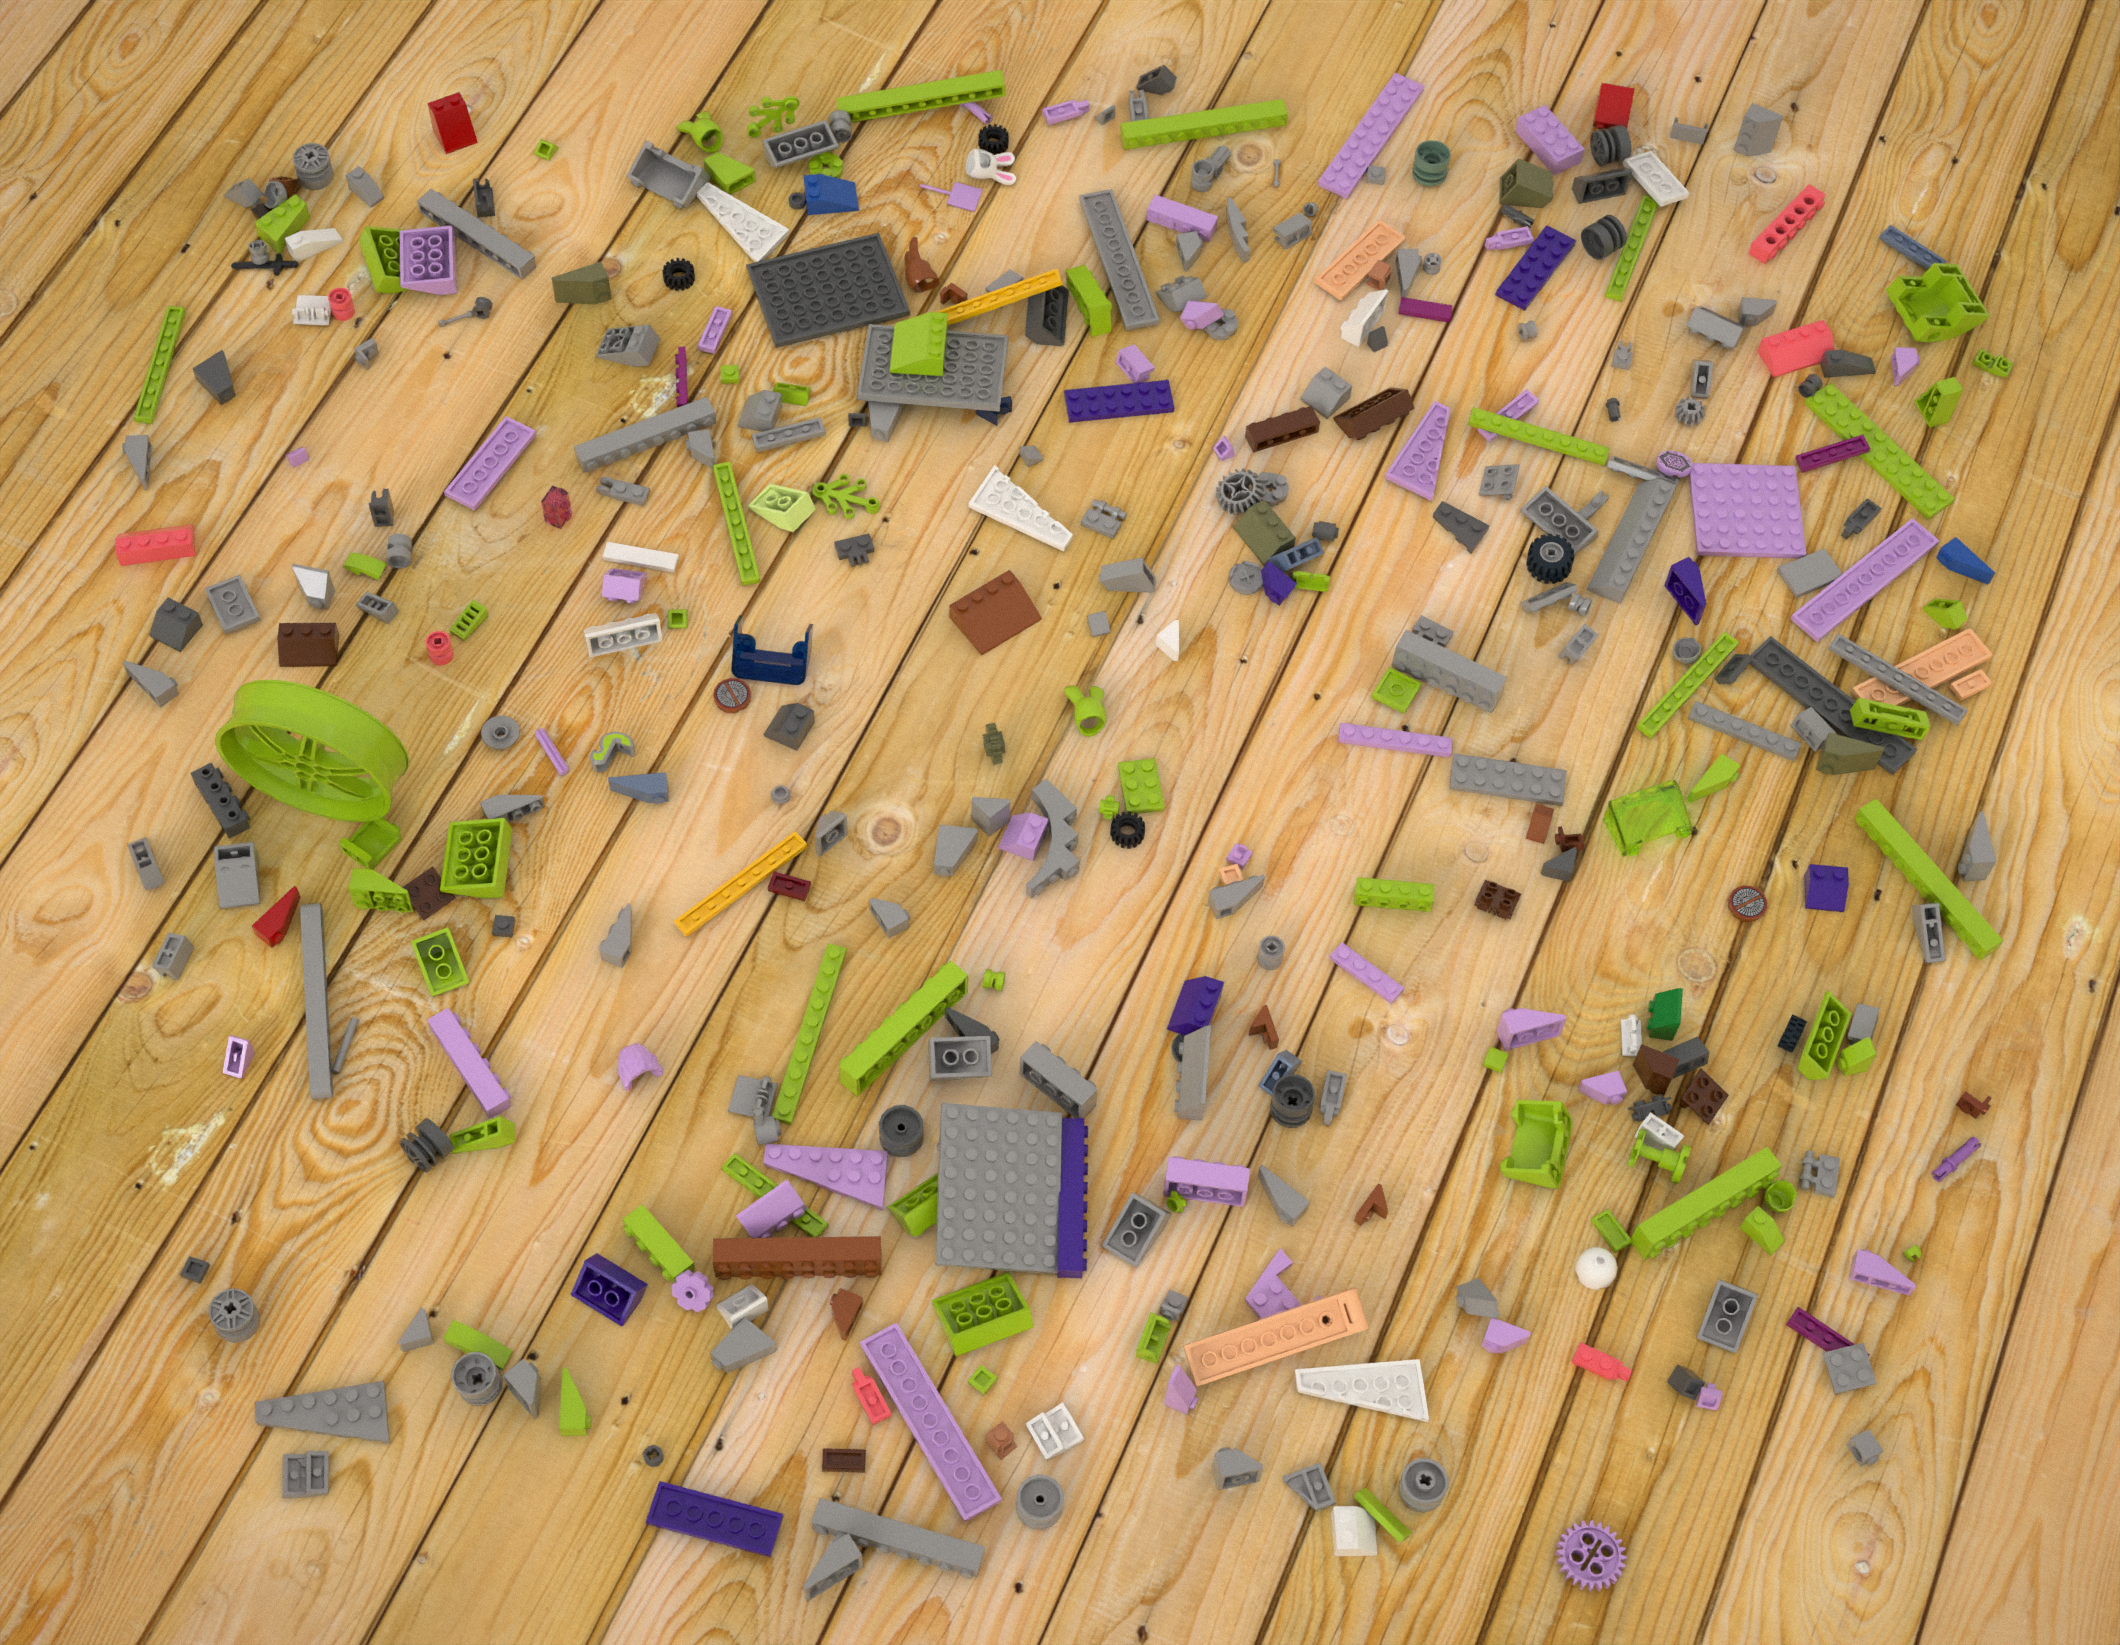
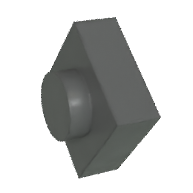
M495 915L492 935L512 938L516 921L515 917Z
M189 1256L180 1276L201 1284L210 1265L208 1262Z

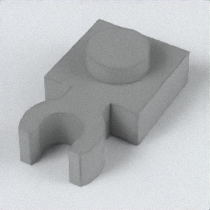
M1622 340L1619 341L1618 349H1615L1611 367L1629 370L1632 352H1630L1631 342H1629L1627 347H1624Z

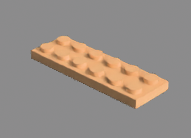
M1379 219L1315 278V284L1342 301L1368 277V273L1378 260L1384 262L1405 242L1406 237Z

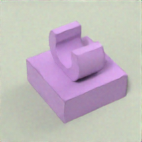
M1236 843L1226 857V861L1233 865L1238 864V867L1243 870L1253 852L1248 850L1246 846Z
M1707 1383L1706 1388L1701 1387L1697 1407L1717 1411L1722 1399V1391L1715 1390V1384Z

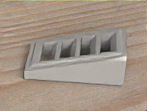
M366 592L356 604L361 610L387 624L399 612L394 602L370 592Z

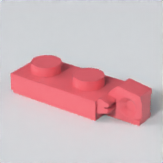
M1581 1342L1572 1360L1573 1364L1608 1380H1617L1618 1377L1627 1382L1632 1373L1631 1369L1622 1366L1623 1362Z
M860 1367L852 1370V1376L855 1380L852 1383L853 1390L872 1425L891 1417V1411L873 1378L869 1375L864 1377Z

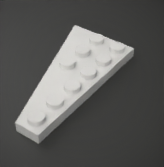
M708 182L697 192L699 200L754 262L763 261L789 235L788 228Z
M994 465L968 503L969 508L1063 552L1073 539L1071 532L1058 521L1052 519L1046 510H1042L1033 498L1019 486L1014 485L1007 475L1004 476L996 465Z
M1420 1359L1295 1369L1298 1393L1420 1421H1429Z

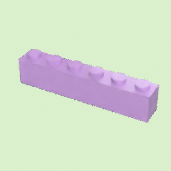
M449 1008L427 1019L431 1031L488 1118L491 1119L510 1108L509 1099H511L509 1092L506 1088L502 1089L500 1087L501 1081L497 1074L490 1072L491 1066L486 1058L482 1059L479 1055L481 1051L476 1043L472 1044L469 1040L471 1036L465 1027L462 1029L459 1025L461 1021L456 1013L452 1014Z

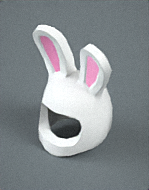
M975 148L970 151L967 157L966 173L975 179L993 178L1002 184L1013 185L1016 182V176L1013 173L997 170V167L1012 165L1015 157L1010 152L993 155L987 151Z

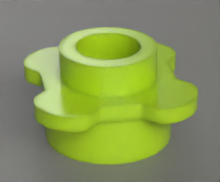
M1174 1190L1171 1191V1196L1166 1200L1167 1207L1172 1212L1182 1213L1183 1207L1187 1205L1183 1196Z

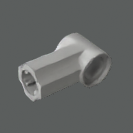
M1224 145L1218 146L1212 156L1205 159L1213 164V176L1216 178L1220 176L1224 164L1231 156V151Z

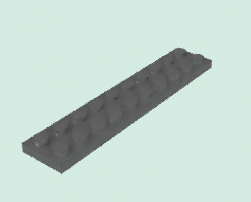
M1772 636L1750 655L1751 662L1749 664L1805 708L1812 707L1841 736L1885 747L1877 764L1891 775H1894L1916 753L1917 748L1899 735L1854 726L1850 709L1855 701ZM1865 718L1863 722L1869 723L1868 718Z

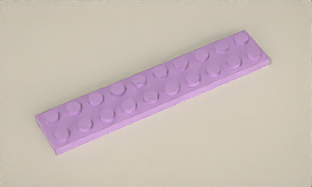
M1394 73L1318 180V186L1348 199L1367 172L1368 166L1372 165L1424 91V85Z
M1912 518L1792 614L1790 619L1816 642H1819L1936 547L1939 540Z
M897 1322L861 1341L860 1346L964 1523L1002 1502V1498Z

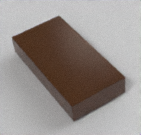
M823 1448L822 1472L865 1473L866 1450Z

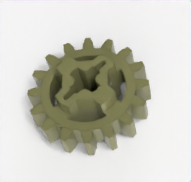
M995 723L986 724V734H983L986 756H991L993 765L1003 762L1002 754L1006 753L1002 731L997 730Z

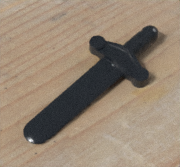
M280 253L276 254L275 261H268L260 265L254 264L252 261L234 262L231 264L233 269L274 268L273 273L275 276H278L283 268H296L299 266L297 261H283L282 254Z

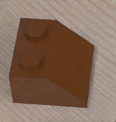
M1641 1044L1633 1066L1646 1089L1654 1094L1664 1096L1673 1078L1679 1059Z

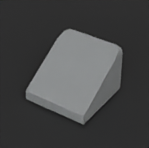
M1115 105L1095 116V119L1101 125L1114 119Z
M1035 446L1019 447V455L1028 467L1044 460Z
M1105 611L1088 615L1087 624L1093 637L1110 633Z

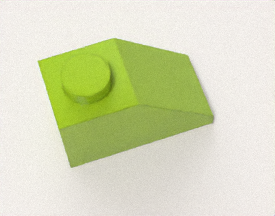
M1934 598L1922 607L1923 611L1942 628L1958 629L1968 620L1962 602L1959 600Z
M1866 1037L1842 1050L1837 1059L1839 1069L1843 1071L1844 1076L1868 1070L1877 1055L1870 1037Z
M1759 1206L1744 1219L1740 1226V1229L1769 1255H1772L1785 1242L1774 1219Z

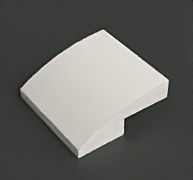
M1064 1403L1059 1404L1047 1413L1042 1412L1025 1423L1046 1460L1073 1448L1085 1440Z

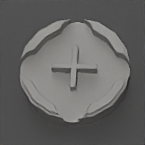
M1249 561L1235 564L1229 573L1228 580L1230 586L1234 591L1244 595L1259 592L1263 587L1262 568L1258 564Z

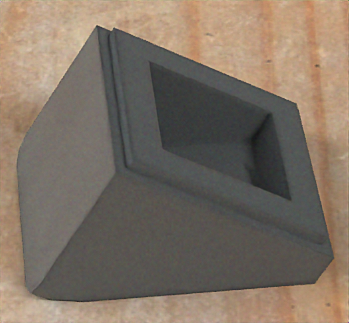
M1384 326L1369 332L1367 345L1373 352L1388 346Z
M848 413L849 426L866 427L867 414Z

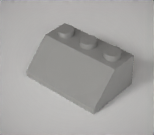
M1752 103L1744 115L1733 150L1748 157L1771 153L1783 116Z
M1702 306L1695 307L1686 325L1690 327L1689 331L1698 335L1701 332L1706 335V339L1713 342L1718 340L1722 342L1721 346L1731 349V347L1735 348L1748 328Z

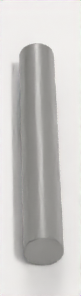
M351 1017L333 1065L332 1072L335 1074L340 1073L359 1019Z

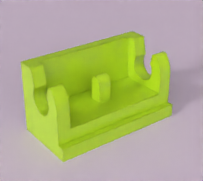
M1150 1312L1136 1350V1357L1158 1364L1171 1328L1170 1320Z

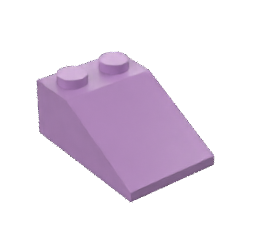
M1523 1008L1516 1010L1508 1009L1502 1013L1496 1031L1504 1051L1560 1036L1566 1016Z

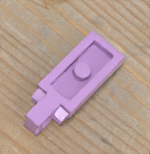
M1070 100L1043 108L1042 113L1047 124L1051 125L1089 112L1090 104L1088 100L1081 102Z
M1528 226L1496 232V235L1486 238L1485 247L1487 250H1494L1496 248L1497 250L1532 244L1534 238Z

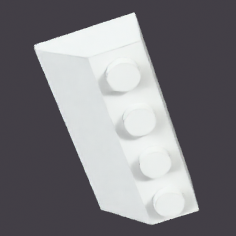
M656 613L583 629L589 658L663 641L660 620Z

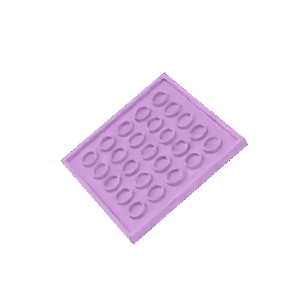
M1692 463L1689 483L1697 555L1802 558L1806 556L1796 466Z

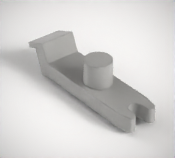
M1604 491L1599 492L1578 513L1584 519H1590L1608 500L1609 495L1603 496Z

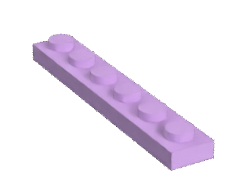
M1340 723L1338 743L1449 758L1451 756L1452 738Z

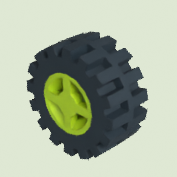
M1792 1014L1777 1046L1792 1053L1807 1021Z

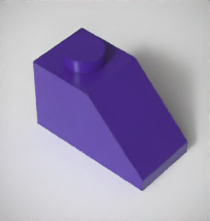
M1269 561L1261 570L1265 595L1273 603L1280 606L1297 583Z

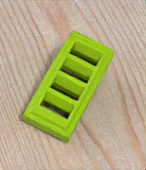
M472 600L450 628V632L465 641L488 617L487 608ZM459 627H462L463 629H465V632H463L462 630H460V629H458V628H459Z

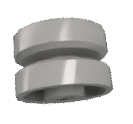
M1419 1458L1410 1462L1405 1467L1399 1481L1398 1493L1401 1501L1415 1512L1426 1513L1435 1510L1441 1504L1448 1489L1449 1478L1446 1470L1438 1462L1428 1458Z
M1047 1475L1028 1477L1021 1483L1017 1491L1016 1511L1019 1519L1032 1529L1043 1530L1052 1527L1062 1515L1064 1494L1061 1486L1055 1479Z

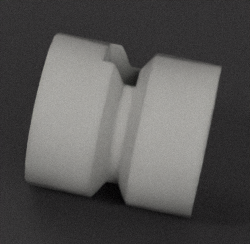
M843 110L832 112L829 115V127L837 143H845L852 138L850 115Z
M1198 160L1194 162L1192 166L1191 187L1195 191L1207 192L1211 189L1214 166L1210 161Z
M405 534L389 536L387 564L393 568L408 567L411 564L412 539Z
M1272 935L1261 940L1257 956L1260 967L1265 970H1275L1280 967L1285 950L1282 939Z

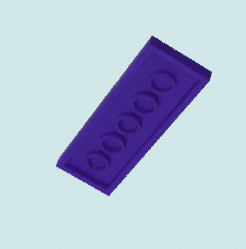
M1546 225L1496 290L1495 296L1525 311L1575 246L1576 240Z
M1169 380L1064 390L1069 423L1174 412Z
M659 1481L646 1524L771 1557L784 1516L782 1513Z

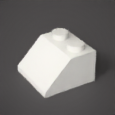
M1334 1506L1331 1512L1334 1556L1377 1555L1374 1517L1366 1509L1357 1506Z

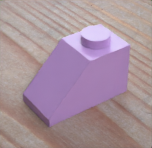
M1188 301L1180 319L1185 324V327L1190 330L1203 329L1221 318L1224 313L1217 303Z
M1895 347L1891 356L1894 386L1900 385L1919 365L1920 357L1917 355L1916 348Z
M1619 1070L1581 1080L1578 1087L1580 1093L1605 1105L1621 1103L1627 1093Z
M1491 1317L1481 1347H1484L1488 1352L1501 1354L1527 1343L1531 1332Z

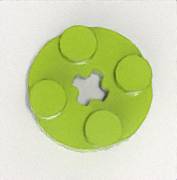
M829 151L815 155L809 162L810 175L823 174L840 178L843 172V161Z

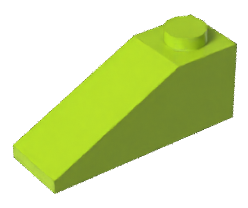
M1721 753L1692 789L1687 801L1691 803L1727 788L1731 782L1735 783L1740 775L1738 770L1741 765Z
M498 1116L451 1133L450 1141L454 1146V1150L451 1153L494 1149L516 1142L515 1123L502 1116Z
M562 1368L559 1422L561 1436H587V1428H591L592 1424L591 1415H588L568 1369Z

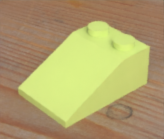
M769 484L748 505L750 510L775 526L792 532L798 529L816 510L808 492L775 484Z

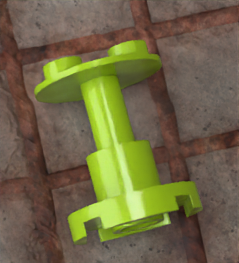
M1640 1128L1627 1166L1633 1168L1638 1155L1659 1162L1658 1167L1672 1171L1670 1182L1678 1184L1684 1172L1691 1146L1683 1144L1679 1152L1665 1147L1663 1151L1643 1144L1646 1130Z

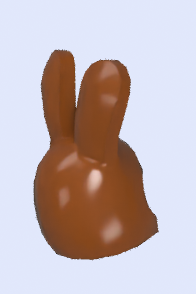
M912 237L909 242V251H906L904 256L906 264L905 278L910 289L916 293H921L937 287L940 281L928 261L921 259L918 252V238ZM926 279H934L932 282L927 283Z

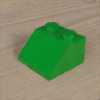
M1683 988L1656 993L1653 1000H1649L1648 1012H1651V1016L1648 1018L1646 1029L1649 1030V1037L1673 1041L1681 1022Z

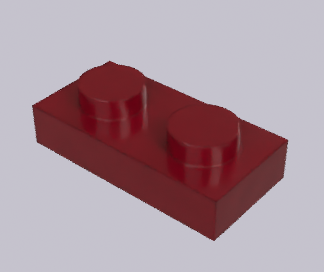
M774 871L768 885V891L805 901L811 887V881Z

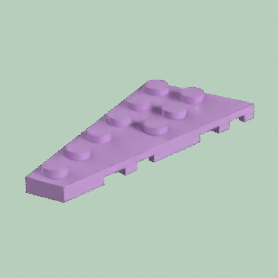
M1437 401L1433 402L1386 472L1385 479L1430 501L1433 500L1450 413L1449 407Z
M766 1144L764 1166L784 1174L794 1175L805 1182L810 1181L821 1188L845 1197L849 1196L863 1204L873 1205L876 1209L883 1211L888 1151Z

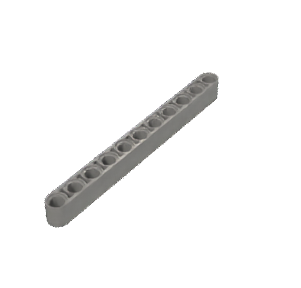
M320 902L300 905L309 1085L312 1100L333 1097L323 909Z

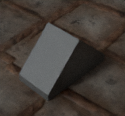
M1574 847L1543 863L1540 872L1542 876L1569 882L1573 873L1577 849Z

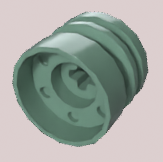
M1433 140L1422 142L1417 146L1412 176L1418 183L1425 186H1437L1445 182L1451 158V151L1448 146Z

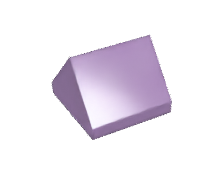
M1223 436L1213 447L1221 461L1235 456L1234 448L1226 436Z
M300 447L286 454V458L293 468L309 460L305 447Z

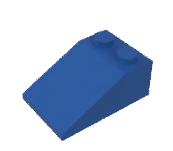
M823 174L803 175L808 215L859 211L855 182Z

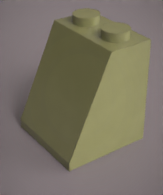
M1518 158L1500 177L1499 204L1544 208L1553 199V173Z

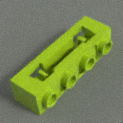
M1859 697L1850 709L1853 725L1856 727L1922 740L1931 728L1927 713L1920 710ZM1865 718H1868L1869 723L1863 722Z

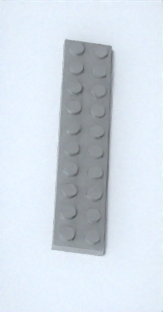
M1109 189L1079 195V201L1125 330L1159 324L1157 311L1113 190Z

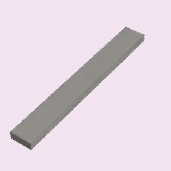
M1839 633L1828 647V650L1957 726L1968 712V709Z

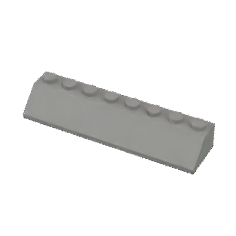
M1662 479L1639 482L1587 587L1588 591L1621 604L1669 506L1676 488L1675 484Z

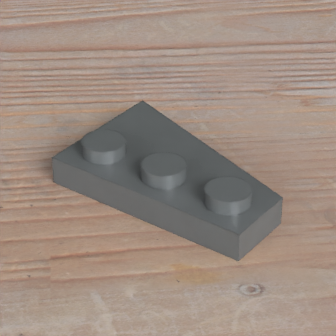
M1444 501L1440 503L1433 513V518L1446 531H1450L1459 543L1466 546L1470 554H1472L1489 529L1488 524Z

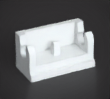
M1652 1113L1642 1122L1634 1136L1637 1138L1640 1128L1646 1130L1643 1143L1663 1151L1664 1147L1673 1151L1676 1150L1684 1137L1683 1134Z

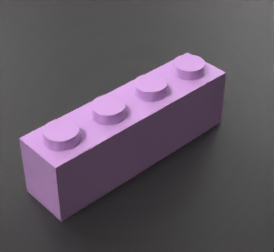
M1154 195L1147 208V221L1181 233L1197 231L1198 236L1207 242H1210L1217 229L1218 216L1158 195Z

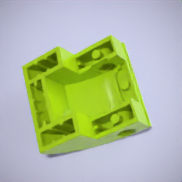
M1933 263L1922 277L1898 276L1885 289L1889 295V300L1894 303L1897 313L1902 316L1905 326L1909 328L1913 339L1917 342H1938L1954 338L1975 328L1990 317L1958 264Z

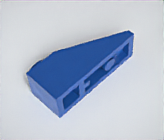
M1957 537L1942 546L1936 557L1949 570L1987 585L1995 575V572Z

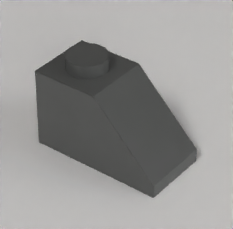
M1162 65L1141 75L1136 89L1162 95L1174 89L1177 77L1165 65Z

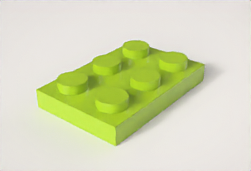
M1156 759L1118 762L1126 815H1128V811L1132 812L1131 815L1134 813L1164 811V801Z

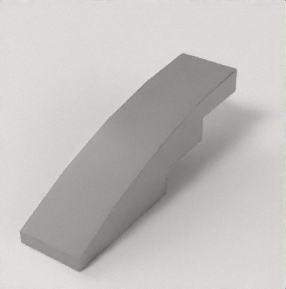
M1231 197L1227 198L1226 205L1227 225L1235 250L1242 262L1245 263L1250 258V248L1247 245L1248 234L1245 231L1246 220Z

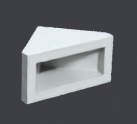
M1174 620L1156 636V646L1173 661H1178L1179 620Z

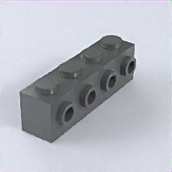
M209 763L190 773L196 787L229 839L250 828L248 824L250 818L246 810L241 811L239 808L241 803L236 795H231L232 789L227 781L223 782L222 778L224 776L219 768L215 769L213 764Z

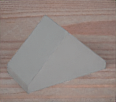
M422 1307L398 1341L400 1349L404 1352L434 1344L429 1319L425 1309Z

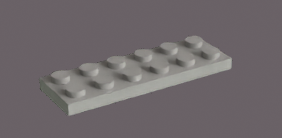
M1454 753L1449 789L1563 806L1566 770Z

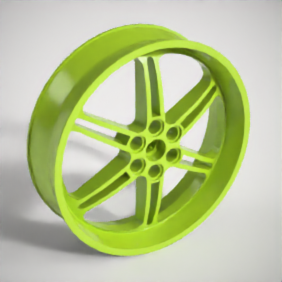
M256 680L242 685L235 693L231 717L218 730L215 736V746L220 757L247 783L264 794L293 808L338 821L369 822L385 816L391 807L393 787L400 777L405 774L409 766V756L402 742L387 726L374 716L328 692L283 680ZM284 730L302 735V741L292 737ZM325 745L339 753L324 750ZM369 774L372 778L356 777V775Z

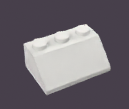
M1388 290L1369 292L1365 298L1360 299L1357 309L1351 311L1348 321H1344L1340 328L1342 339L1357 347L1362 344L1385 312Z

